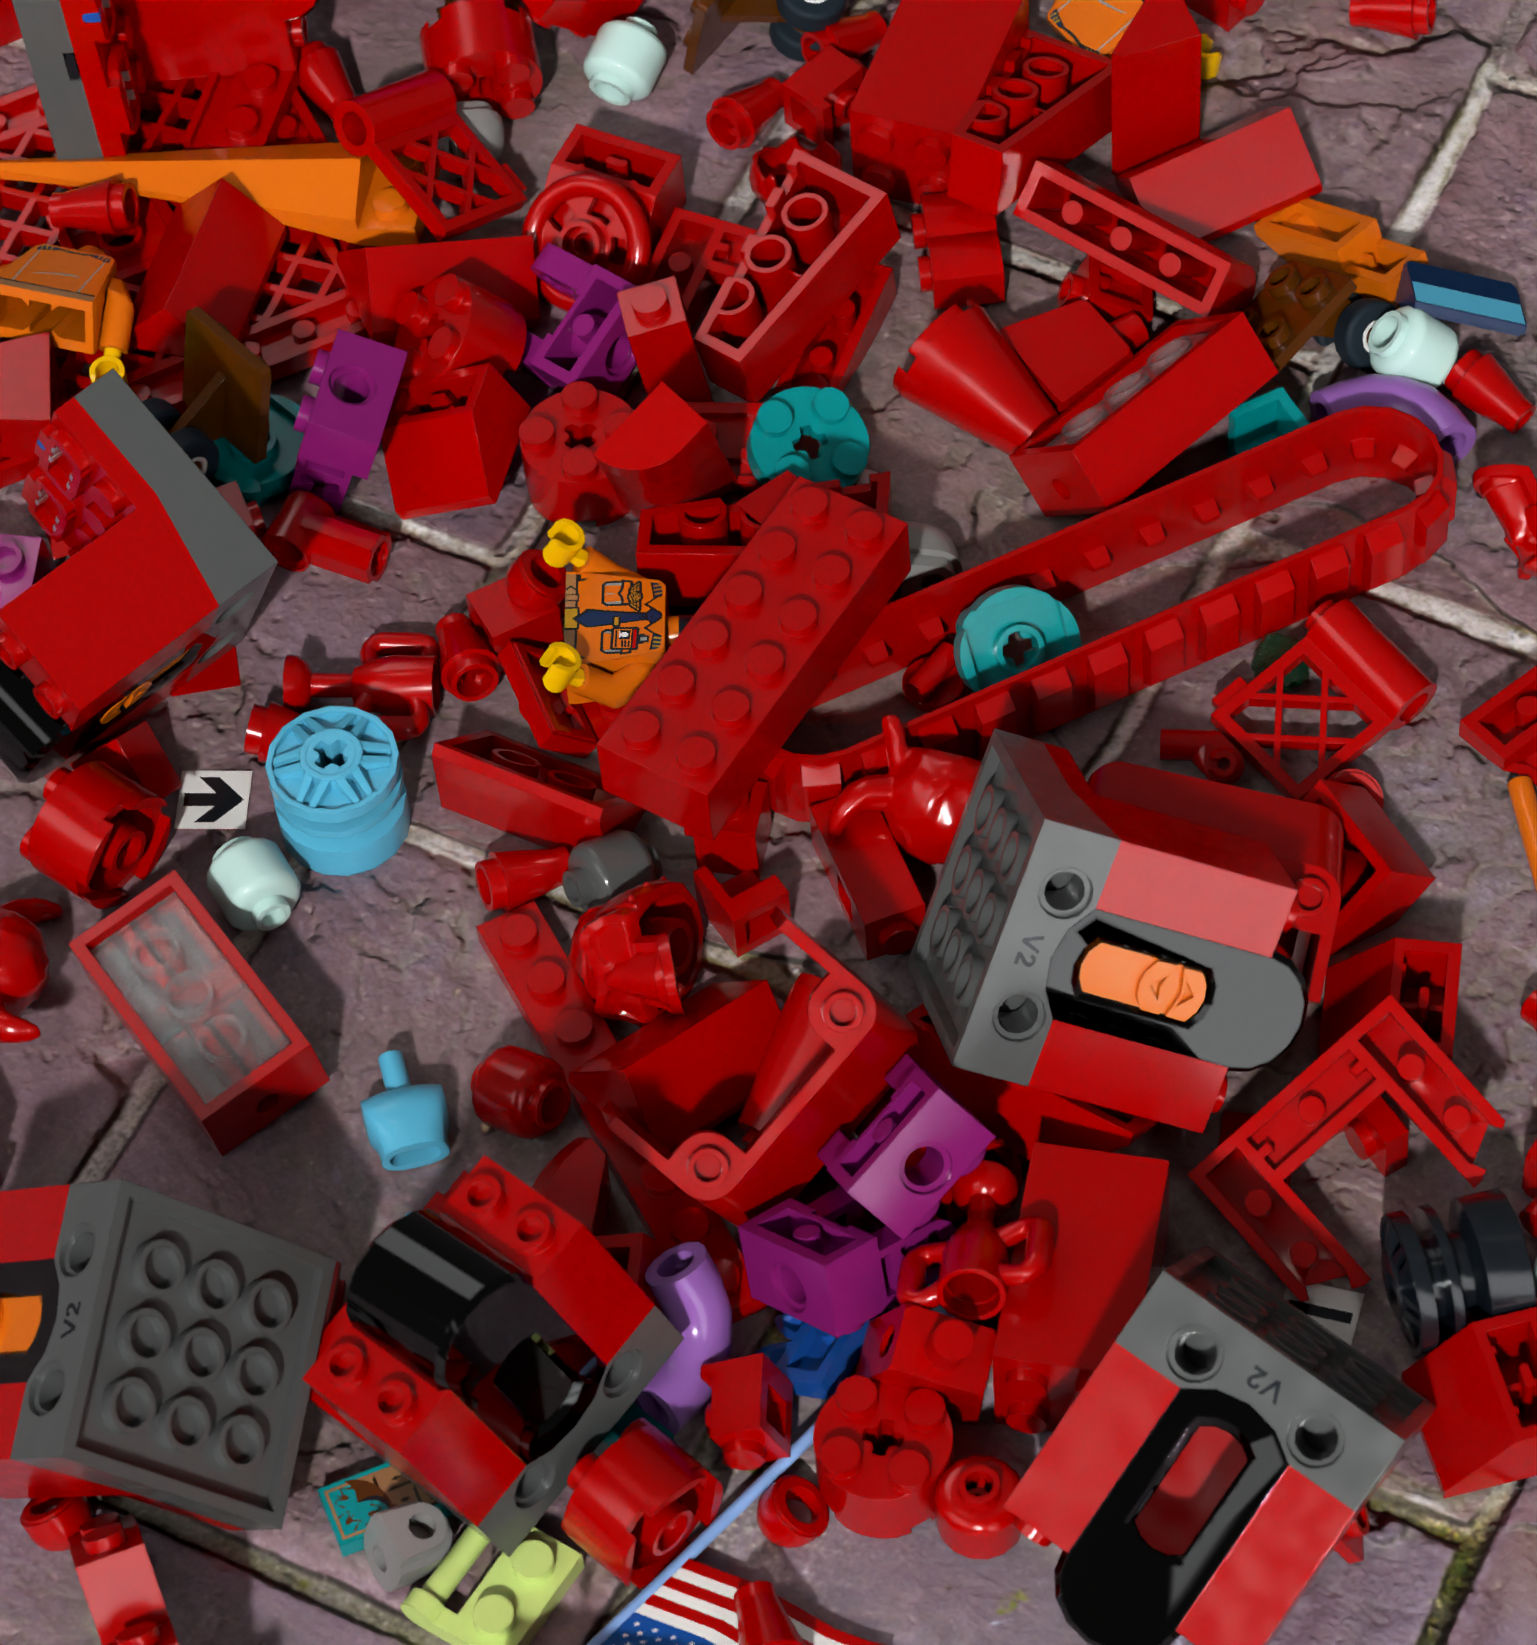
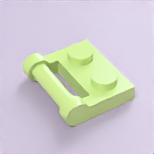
M467 1525L423 1587L413 1588L402 1602L400 1608L412 1622L451 1645H529L584 1569L583 1555L533 1527L510 1557L502 1552L460 1612L456 1614L447 1609L444 1604L489 1544L486 1539Z

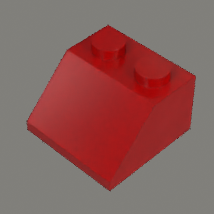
M1320 779L1301 801L1319 804L1333 811L1339 818L1344 831L1341 905L1330 956L1394 925L1436 878L1365 787Z

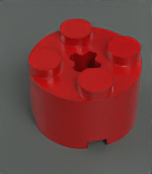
M458 0L440 9L441 19L436 21L430 28L428 20L421 28L419 42L424 70L433 69L442 73L455 89L456 102L484 101L489 103L493 107V111H496L500 116L504 115L509 119H522L529 116L535 110L534 100L540 93L543 84L532 21L527 11L519 5V12L506 8L504 0Z
M448 273L431 281L419 293L414 291L408 292L401 299L396 309L395 318L400 326L397 331L394 347L408 352L400 380L425 375L433 380L450 370L490 363L503 376L506 369L515 373L521 362L527 333L526 321L522 313L515 310L513 304L461 276Z
M576 381L569 383L563 388L562 392L552 395L536 405L519 426L520 449L530 501L543 517L553 523L559 519L566 518L574 522L596 520V526L611 524L629 513L592 454L633 412V409L619 397L605 391L596 390L595 386L589 382Z
M95 760L84 763L73 771L65 767L59 768L50 776L43 789V798L46 801L40 809L34 825L26 832L20 843L21 856L29 860L36 870L93 907L107 909L120 904L130 896L121 888L134 875L144 881L152 872L166 846L171 829V818L162 813V807L168 806L163 798L104 761Z
M854 1375L844 1379L838 1385L836 1393L822 1407L815 1422L813 1445L818 1489L827 1505L835 1513V1518L844 1527L863 1536L891 1539L912 1533L911 1527L926 1521L930 1517L931 1522L935 1519V1487L943 1472L955 1462L952 1423L943 1397L939 1393L929 1388L912 1389L871 1380L862 1375Z
M638 1418L600 1456L595 1453H589L573 1467L567 1479V1485L573 1490V1493L567 1504L561 1528L569 1538L616 1579L628 1587L631 1581L636 1587L643 1589L690 1544L686 1539L699 1521L706 1527L714 1521L721 1505L723 1486L709 1470L663 1431L653 1426L645 1418Z

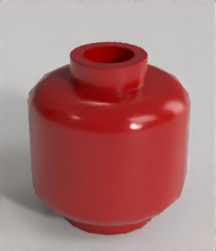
M506 1045L494 1050L476 1067L471 1079L472 1103L476 1116L485 1125L518 1138L533 1140L545 1135L563 1121L570 1106L571 1092L565 1071L560 1064L552 1058L522 1047Z
M972 1455L959 1459L943 1472L935 1487V1520L941 1539L955 1553L969 1559L988 1560L1004 1555L1017 1544L1022 1535L1013 1524L1017 1516L1004 1508L1003 1505L1021 1480L1018 1473L1007 1462L987 1455Z

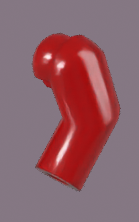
M1161 728L1160 760L1191 761L1210 781L1232 785L1243 775L1245 768L1243 756L1220 731Z

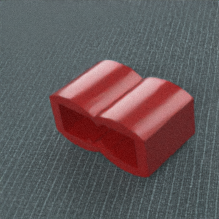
M947 192L920 195L921 213L910 215L914 250L925 248L926 256L917 257L920 292L931 291L934 309L949 308L955 304L959 307L967 306V299L972 298L978 304L1005 302L1004 268L995 215L977 212L968 204L947 197Z

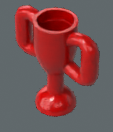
M380 632L373 634L361 645L359 655L361 665L355 667L352 673H313L309 663L300 656L292 654L286 656L283 669L284 707L301 713L309 707L313 698H352L354 703L352 707L368 713L383 714L376 716L393 732L395 741H408L419 737L428 727L430 717L438 715L441 688L438 660L439 645L431 635L422 632Z
M982 1160L976 1169L965 1176H961L951 1187L954 1202L962 1211L967 1213V1222L948 1241L920 1245L906 1253L900 1263L896 1297L900 1305L911 1304L926 1309L941 1305L947 1313L956 1318L968 1321L986 1320L997 1315L1004 1307L1008 1286L1031 1283L1046 1274L1052 1264L1055 1238L1054 1228L1046 1217L1028 1216L999 1228L994 1226L995 1217L1008 1212L1014 1205L1019 1189L1016 1177L1008 1168L997 1162ZM1026 1239L1024 1260L1020 1264H1010L1007 1249ZM933 1263H940L938 1280L925 1288L928 1267Z

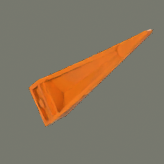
M340 142L128 153L126 156L58 160L57 157L0 160V179L83 187L117 177L122 183H133L138 196L179 203L185 202L215 181L223 178L283 225L361 246L420 244L425 226L368 155L363 157L351 155L342 147ZM404 155L396 156L405 169L423 175L424 162ZM435 167V179L438 180L441 168Z

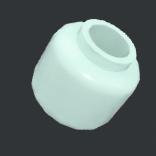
M627 17L625 21H607L599 28L583 64L584 73L589 80V87L593 93L601 99L619 106H626L631 101H640L649 96L665 64L667 54L662 41L656 37L657 30L653 25L638 17Z
M1408 305L1385 313L1374 324L1369 334L1370 362L1377 374L1406 376L1433 386L1436 389L1438 386L1444 385L1450 370L1458 362L1459 344L1457 334L1449 325L1420 308L1414 309Z
M240 836L231 839L216 851L207 872V888L231 926L243 931L258 929L268 931L279 927L289 918L300 897L301 884L278 845L266 838Z

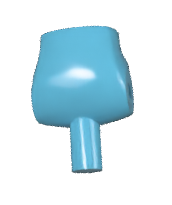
M399 1050L384 1052L379 1056L378 1062L386 1091L360 1101L366 1135L370 1145L378 1153L382 1167L390 1171L408 1170L430 1165L444 1159L450 1153L448 1142L450 1122L442 1085H411L403 1052Z

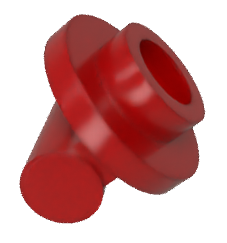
M942 642L930 657L921 658L913 662L905 670L902 678L903 695L913 707L921 711L931 712L962 698L965 684L961 680L955 665L954 646L952 644Z

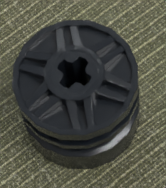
M1499 1188L1455 1197L1450 1202L1449 1231L1445 1230L1438 1214L1429 1204L1418 1206L1414 1210L1413 1224L1409 1216L1402 1210L1386 1213L1381 1217V1269L1387 1298L1410 1349L1416 1355L1430 1353L1439 1345V1335H1441L1445 1342L1466 1327V1312L1470 1313L1475 1322L1536 1307L1534 1280L1524 1237L1508 1198Z

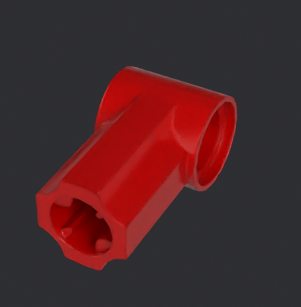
M302 490L293 491L289 494L261 538V542L278 561L277 565L286 570L301 572L305 571L311 564L370 584L372 581H379L387 568L388 557L392 548L390 533L335 515L334 510L327 502L317 495Z

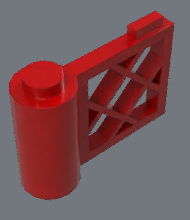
M429 69L342 101L336 107L333 117L336 136L342 147L351 155L357 157L368 155L439 242H443L521 210L528 198L524 195L527 187L508 164L500 165L457 114L456 92L450 81L439 71ZM450 136L464 153V158L438 150V140ZM404 155L424 162L423 175L405 169L396 156ZM435 167L461 175V188L435 179ZM474 180L491 186L500 199L494 200L474 193ZM433 197L459 205V215L447 220L433 203Z
M1343 599L1337 603L1333 600H1327L1319 605L1305 623V627L1309 631L1302 640L1248 684L1239 676L1212 698V705L1216 710L1211 714V723L1287 798L1302 800L1320 779L1326 780L1334 772L1346 768L1391 729L1398 730L1407 725L1423 711L1437 690L1436 683L1350 599ZM1304 662L1321 678V696L1283 694L1284 677L1300 663ZM1276 684V694L1265 693ZM1328 686L1338 696H1328ZM1248 706L1275 708L1274 734L1247 733L1234 718ZM1282 708L1320 710L1319 737L1281 735ZM1327 710L1354 711L1368 726L1354 738L1326 737ZM1263 748H1273V758ZM1280 749L1317 750L1318 768L1298 784L1280 766ZM1326 751H1337L1325 761Z

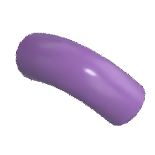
M1368 374L1350 378L1311 393L1309 400L1314 422L1333 413L1359 406L1391 407L1412 415L1437 435L1441 449L1452 454L1454 464L1469 453L1477 437L1475 427L1455 404L1433 386L1406 376Z
M686 1242L664 1251L653 1260L645 1273L646 1282L662 1308L663 1314L681 1333L684 1340L633 1403L674 1435L702 1409L712 1394V1389L700 1378L701 1365L728 1360L732 1348V1307L718 1268L705 1245L699 1242Z

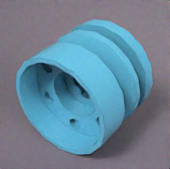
M326 706L302 713L284 725L269 745L265 769L275 803L274 806L286 850L301 866L323 875L351 876L373 870L394 856L408 836L412 814L403 781L404 774L400 764L399 750L393 732L376 715L356 707Z

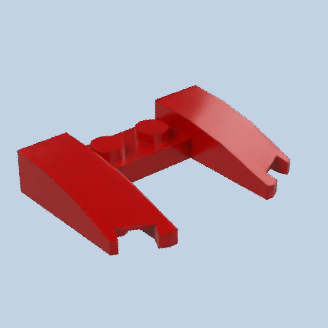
M675 207L649 261L647 271L640 285L675 276L691 327L693 328L716 285H722L726 277L734 276L742 260L740 250L748 235H755L758 230ZM878 264L781 375L773 391V396L783 390L802 386L819 389L833 387L843 391L867 354L897 295L893 268Z
M1391 994L1187 1174L1300 1302L1309 1301L1306 1288L1309 1285L1348 1275L1351 1289L1365 1286L1371 1280L1368 1274L1285 1183V1180L1377 1098L1386 1092L1473 1188L1482 1182L1486 1169L1473 1163L1487 1127L1490 1125L1502 1130L1506 1122Z

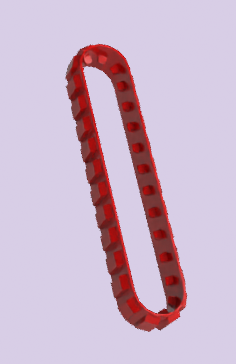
M1359 406L1333 413L885 605L810 709L907 668L921 658L930 657L942 642H948L954 646V639L957 633L956 622L960 613L970 607L978 597L994 588L1013 584L1024 585L1046 592L1055 600L1062 601L1331 484L1356 477L1386 478L1408 487L1415 493L1416 499L1402 508L903 723L906 742L909 747L931 748L981 761L994 728L1031 739L1306 619L1319 605L1327 600H1333L1337 603L1343 599L1354 598L1402 577L1420 564H1424L1447 541L1448 523L1455 516L1457 479L1452 454L1441 449L1437 435L1418 418L1394 408ZM880 733L846 749L822 755L797 754L781 748L757 780L768 782L770 808L776 813H780L793 820L810 822V806L838 797L848 784L864 776L888 774L889 768L884 733Z

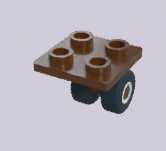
M693 0L690 7V12L695 14L693 24L688 29L683 40V45L687 47L683 69L694 75L740 22L770 23L769 34L775 48L787 58L805 62L800 45L802 35L805 32L825 30L826 26L838 22L843 14L846 0ZM817 42L809 47L813 51L820 50Z
M1291 260L1287 264L1275 269L1266 279L1263 290L1247 307L1241 308L1236 312L1243 311L1278 371L1313 337L1321 346H1328L1334 342L1338 355L1347 365L1366 372H1376L1370 362L1369 334L1381 316L1389 311H1395L1397 308L1379 299L1362 298L1358 293L1354 292L1357 285L1348 276Z
M197 306L186 312L182 396L188 408L181 414L169 402L161 398L147 399L142 401L143 404L209 481H211L218 468L220 458L219 449L213 441L221 437L229 441L254 464L266 459L267 439L270 428L271 369L262 357L252 353L231 335L223 324L216 322L200 307Z

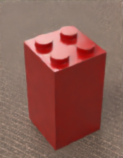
M1029 0L900 1L849 108L854 177L886 192L889 198L921 205L920 195L947 192L952 133L974 102L984 99L986 96V85L993 76L999 77L1004 71V62L1011 50L1018 51L1020 48L1021 36L1026 29H1029Z
M1039 1142L1033 1143L1019 1219L1028 1216H1043L1050 1221L1055 1231L1051 1267L1043 1277L1031 1283L1008 1286L1007 1297L1005 1305L1001 1309L992 1354L995 1423L1008 1425L1010 1428L1026 1434H1038L1045 1430L1054 1432L1160 1276L1169 1231L1170 1160ZM1026 1239L1013 1246L1010 1264H1020L1024 1260Z

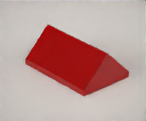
M1145 0L1112 52V175L1114 176L1200 139L1202 34L1184 0Z
M1272 106L1114 177L1117 187L1126 200L1207 243L1323 191L1321 181L1290 107Z
M223 178L215 181L177 206L133 302L135 311L129 347L184 357L186 312L197 306L216 322L223 324L230 334L241 342L286 238V226Z
M533 235L368 247L338 252L336 261L371 340L396 339L400 324L396 321L395 313L401 299L408 292L414 291L419 293L431 281L448 273L461 276L513 304V308L522 313L526 321V328H536L539 325L540 311L537 277L530 269L535 261Z
M488 729L435 742L431 755L441 807L547 849L565 846L570 854L573 847L577 844L618 829L633 832L646 812L645 809L604 791L601 773Z
M767 979L710 984L682 1002L685 1014H672L667 1011L571 1071L568 1081L601 1111L610 1100L613 1101L673 1152L680 1142L690 1134L710 1130L744 1107L781 1014Z

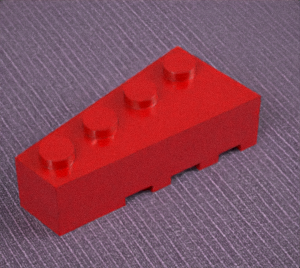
M1026 29L1021 36L1018 51L1011 50L1006 57L1004 71L999 77L993 76L986 85V96L984 99L974 102L952 133L947 197L968 204L977 212L998 215L1019 200L1036 160L1054 161L1065 166L1112 131V59Z
M797 148L794 149L787 162L789 172L780 188H773L764 205L767 214L755 235H748L740 250L742 260L734 276L726 277L694 337L709 381L751 403H758L901 238L886 192Z
M891 471L869 474V483L841 487L839 479L815 482L892 516ZM720 497L642 509L640 512L636 547L637 573L649 579L660 580L666 584L669 606L700 607L762 525L736 504L726 505Z

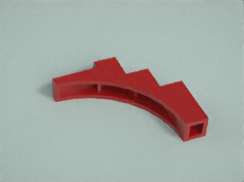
M106 1513L93 1517L81 1524L79 1527L80 1533L68 1537L73 1563L101 1644L179 1645L134 1513L121 1518L118 1513Z

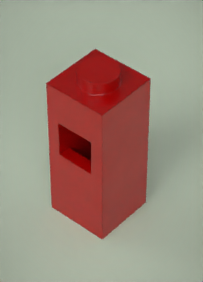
M675 276L616 292L627 337L647 395L663 381L685 402H713L705 367L694 341L695 336Z
M837 797L810 806L809 816L812 845L866 960L869 961L886 954L898 955L911 949L914 946L926 914L925 902L881 811H863L847 824L839 838L832 840L828 836L827 828L829 814Z

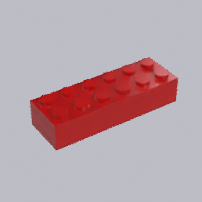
M799 476L596 744L603 790L713 841L911 571L908 523Z

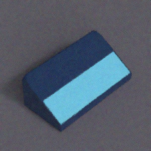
M1408 261L1403 265L1394 303L1398 304L1397 307L1402 308L1409 305L1414 309L1420 308L1437 319L1515 336L1525 335L1527 324L1518 291L1513 284L1413 261Z

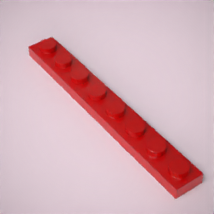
M535 901L476 926L480 944L544 1055L556 1060L564 1069L574 1107L595 1143L606 1154L608 1166L649 1237L668 1249L686 1242H699L705 1245L720 1272L732 1307V1324L766 1309L767 1304L751 1297L744 1257L720 1216L686 1194L608 1128L603 1112L568 1081L571 1071L618 1042L604 1018L599 1017L595 1013L594 1001L576 971L569 964L567 955Z

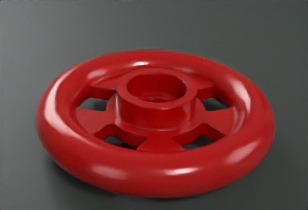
M578 173L563 177L550 184L537 196L525 217L521 236L533 235L535 260L545 245L551 243L591 265H599L636 286H639L642 282L651 254L650 229L639 202L620 183L603 175L593 173ZM597 199L606 202L615 210L609 224L600 217L591 215V210ZM567 203L575 213V217L568 220L560 231L551 220V217L560 206ZM587 234L592 235L594 239V250L590 255L583 249V239ZM614 238L627 240V254L624 265L611 262L615 250ZM536 275L538 293L555 307L568 312L575 300L557 291Z

